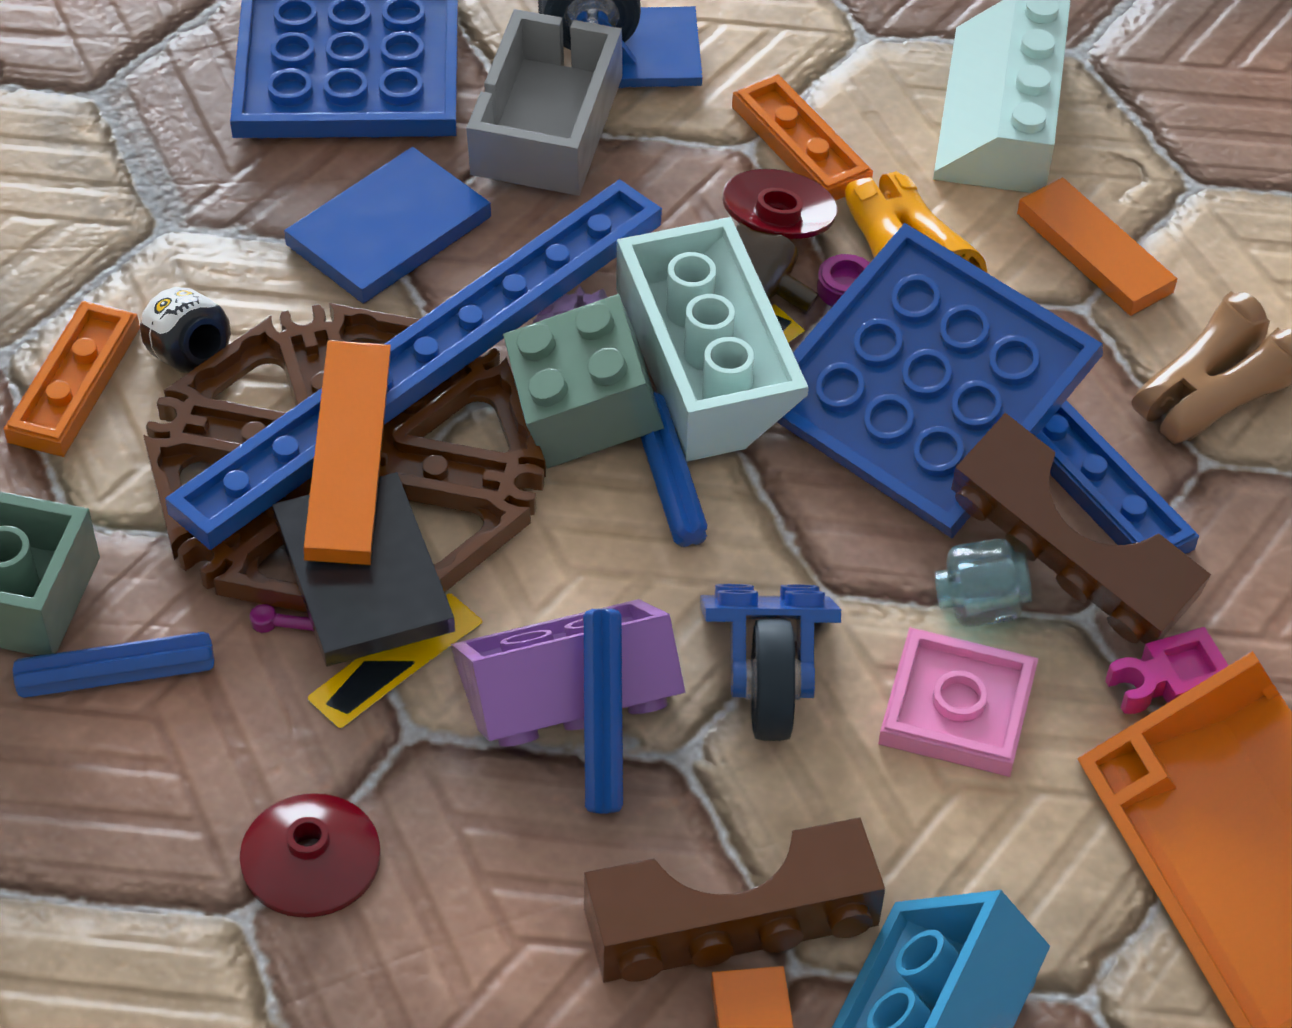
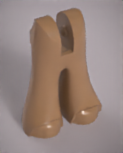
M1231 291L1224 296L1197 339L1182 354L1155 374L1138 390L1131 401L1132 407L1149 422L1155 421L1173 408L1163 420L1160 426V433L1173 444L1186 440L1191 441L1214 422L1234 409L1292 385V330L1277 328L1266 338L1270 320L1267 319L1261 303L1248 293H1233Z

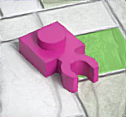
M1201 627L1145 644L1141 660L1132 657L1115 660L1109 665L1105 682L1108 687L1116 686L1120 683H1130L1137 688L1124 693L1120 707L1124 714H1136L1146 710L1153 698L1163 696L1168 703L1229 665L1206 628Z

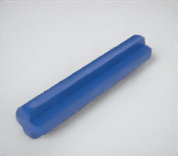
M654 392L664 429L652 431L647 435L641 436L643 447L674 542L680 547H687L691 544L699 545L706 540L708 525L664 396Z
M590 609L583 616L585 808L588 812L609 814L619 812L623 806L622 615L616 609Z
M198 632L19 658L13 664L14 686L18 696L27 698L209 671L214 668L213 645L209 633Z

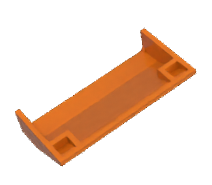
M1252 651L1077 759L1234 1027L1292 1028V711Z

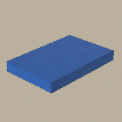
M411 147L285 229V242L293 251L364 304L491 217V202L416 148Z

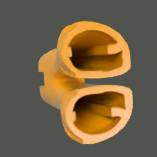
M895 171L881 175L879 188L870 177L852 181L847 185L845 189L847 206L864 234L874 258L899 228L906 223L987 273V266L983 256L930 211L910 177Z

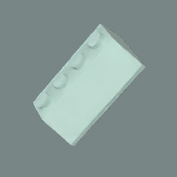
M1002 0L956 27L933 180L1033 193L1047 186L1055 144L1070 0Z
M731 217L617 239L616 291L622 299L638 338L642 355L657 392L664 396L686 462L746 449L808 396V385Z

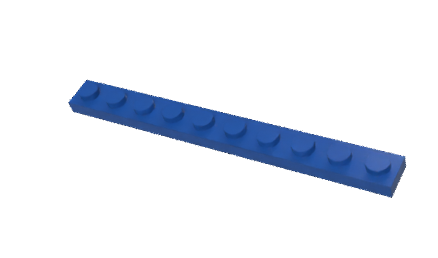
M619 179L385 343L386 345H391L384 425L504 339V333L518 329L617 257V239L651 233L661 225L662 208ZM322 388L167 496L165 500L168 515L211 550L271 507L272 504H275L310 479L313 471Z

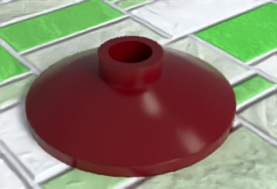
M777 169L745 171L732 177L726 183L723 191V205L729 215L738 223L741 222L757 231L779 234L788 239L810 238L824 233L833 225L837 214L836 202L823 186L805 176Z
M318 793L292 796L264 810L249 826L240 849L241 872L246 886L253 896L273 911L287 916L303 918L332 914L359 899L374 881L381 858L377 830L364 811L343 798ZM307 839L319 840L312 846H301L298 844Z

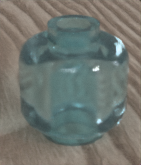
M993 539L953 546L947 555V569L935 571L936 591L940 609L953 608L956 620L964 627L971 628L1015 621L1023 612V604L1033 602L1025 551L1015 552L1011 543L1005 539Z

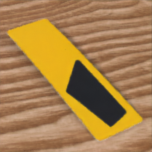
M448 593L446 598L454 615L455 632L357 658L308 696V701L335 726L343 728L391 690L451 647V644L456 643L480 626L482 619L453 594Z

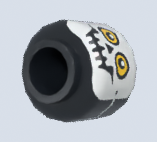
M174 287L160 292L150 300L142 314L140 323L142 342L149 353L177 371L189 373L229 345L231 337L229 318L222 307L189 288Z

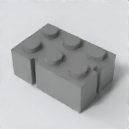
M514 9L484 82L485 92H480L466 127L470 175L580 196L622 79V28L573 20L570 27L572 67L564 66L562 18Z

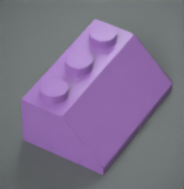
M640 599L599 608L616 609L622 615V708L628 707L629 714L654 712L668 706L667 697L686 693L669 613ZM585 612L451 644L453 657L477 729L487 740L493 741L498 739L499 746L508 747L534 741L539 738L538 729L563 723L565 730L584 729L583 616Z

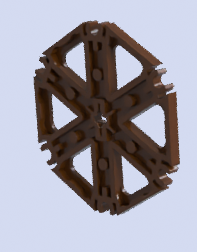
M329 303L332 322L326 321L324 309L319 304L312 305L313 321L306 325H298L291 320L288 310L283 311L280 315V333L273 326L272 316L270 315L164 390L165 397L158 399L157 407L160 420L168 421L169 423L148 421L146 425L148 436H143L173 558L175 560L179 557L180 567L183 570L187 571L200 561H210L200 569L203 586L206 589L215 587L216 595L307 613L297 583L268 578L258 570L260 563L283 545L274 519L273 505L209 550L168 515L165 498L182 486L180 474L186 466L196 462L216 463L287 413L214 399L219 393L254 368L262 364H276L282 367L286 373L295 406H297L322 388L328 340L385 344L419 319ZM496 348L489 350L483 356L477 357L384 425L379 477L397 472L408 501L474 513L483 521V526L478 532L440 562L434 564L444 592L449 590L531 523V516L535 515L536 493L522 491L521 489L529 488L543 491L544 477H546L545 458L540 446H536L526 426L515 379L507 357L500 364V351ZM484 402L495 409L509 450L503 453L424 437L467 404ZM312 477L276 503L310 495Z

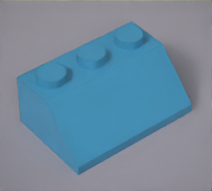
M1002 890L895 902L832 1028H1013L1029 993L1036 983V977L1050 949V945Z

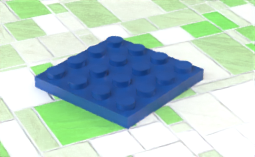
M242 0L230 117L232 138L457 136L459 0Z
M904 223L793 352L808 385V396L778 420L777 423L933 527L953 538L971 517L958 504L955 499L956 493L951 490L955 467L1004 413H1007L1029 432L1037 436L1103 356V343Z

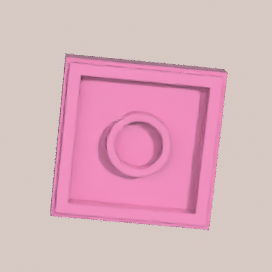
M909 627L881 726L878 744L1010 777L1038 658Z

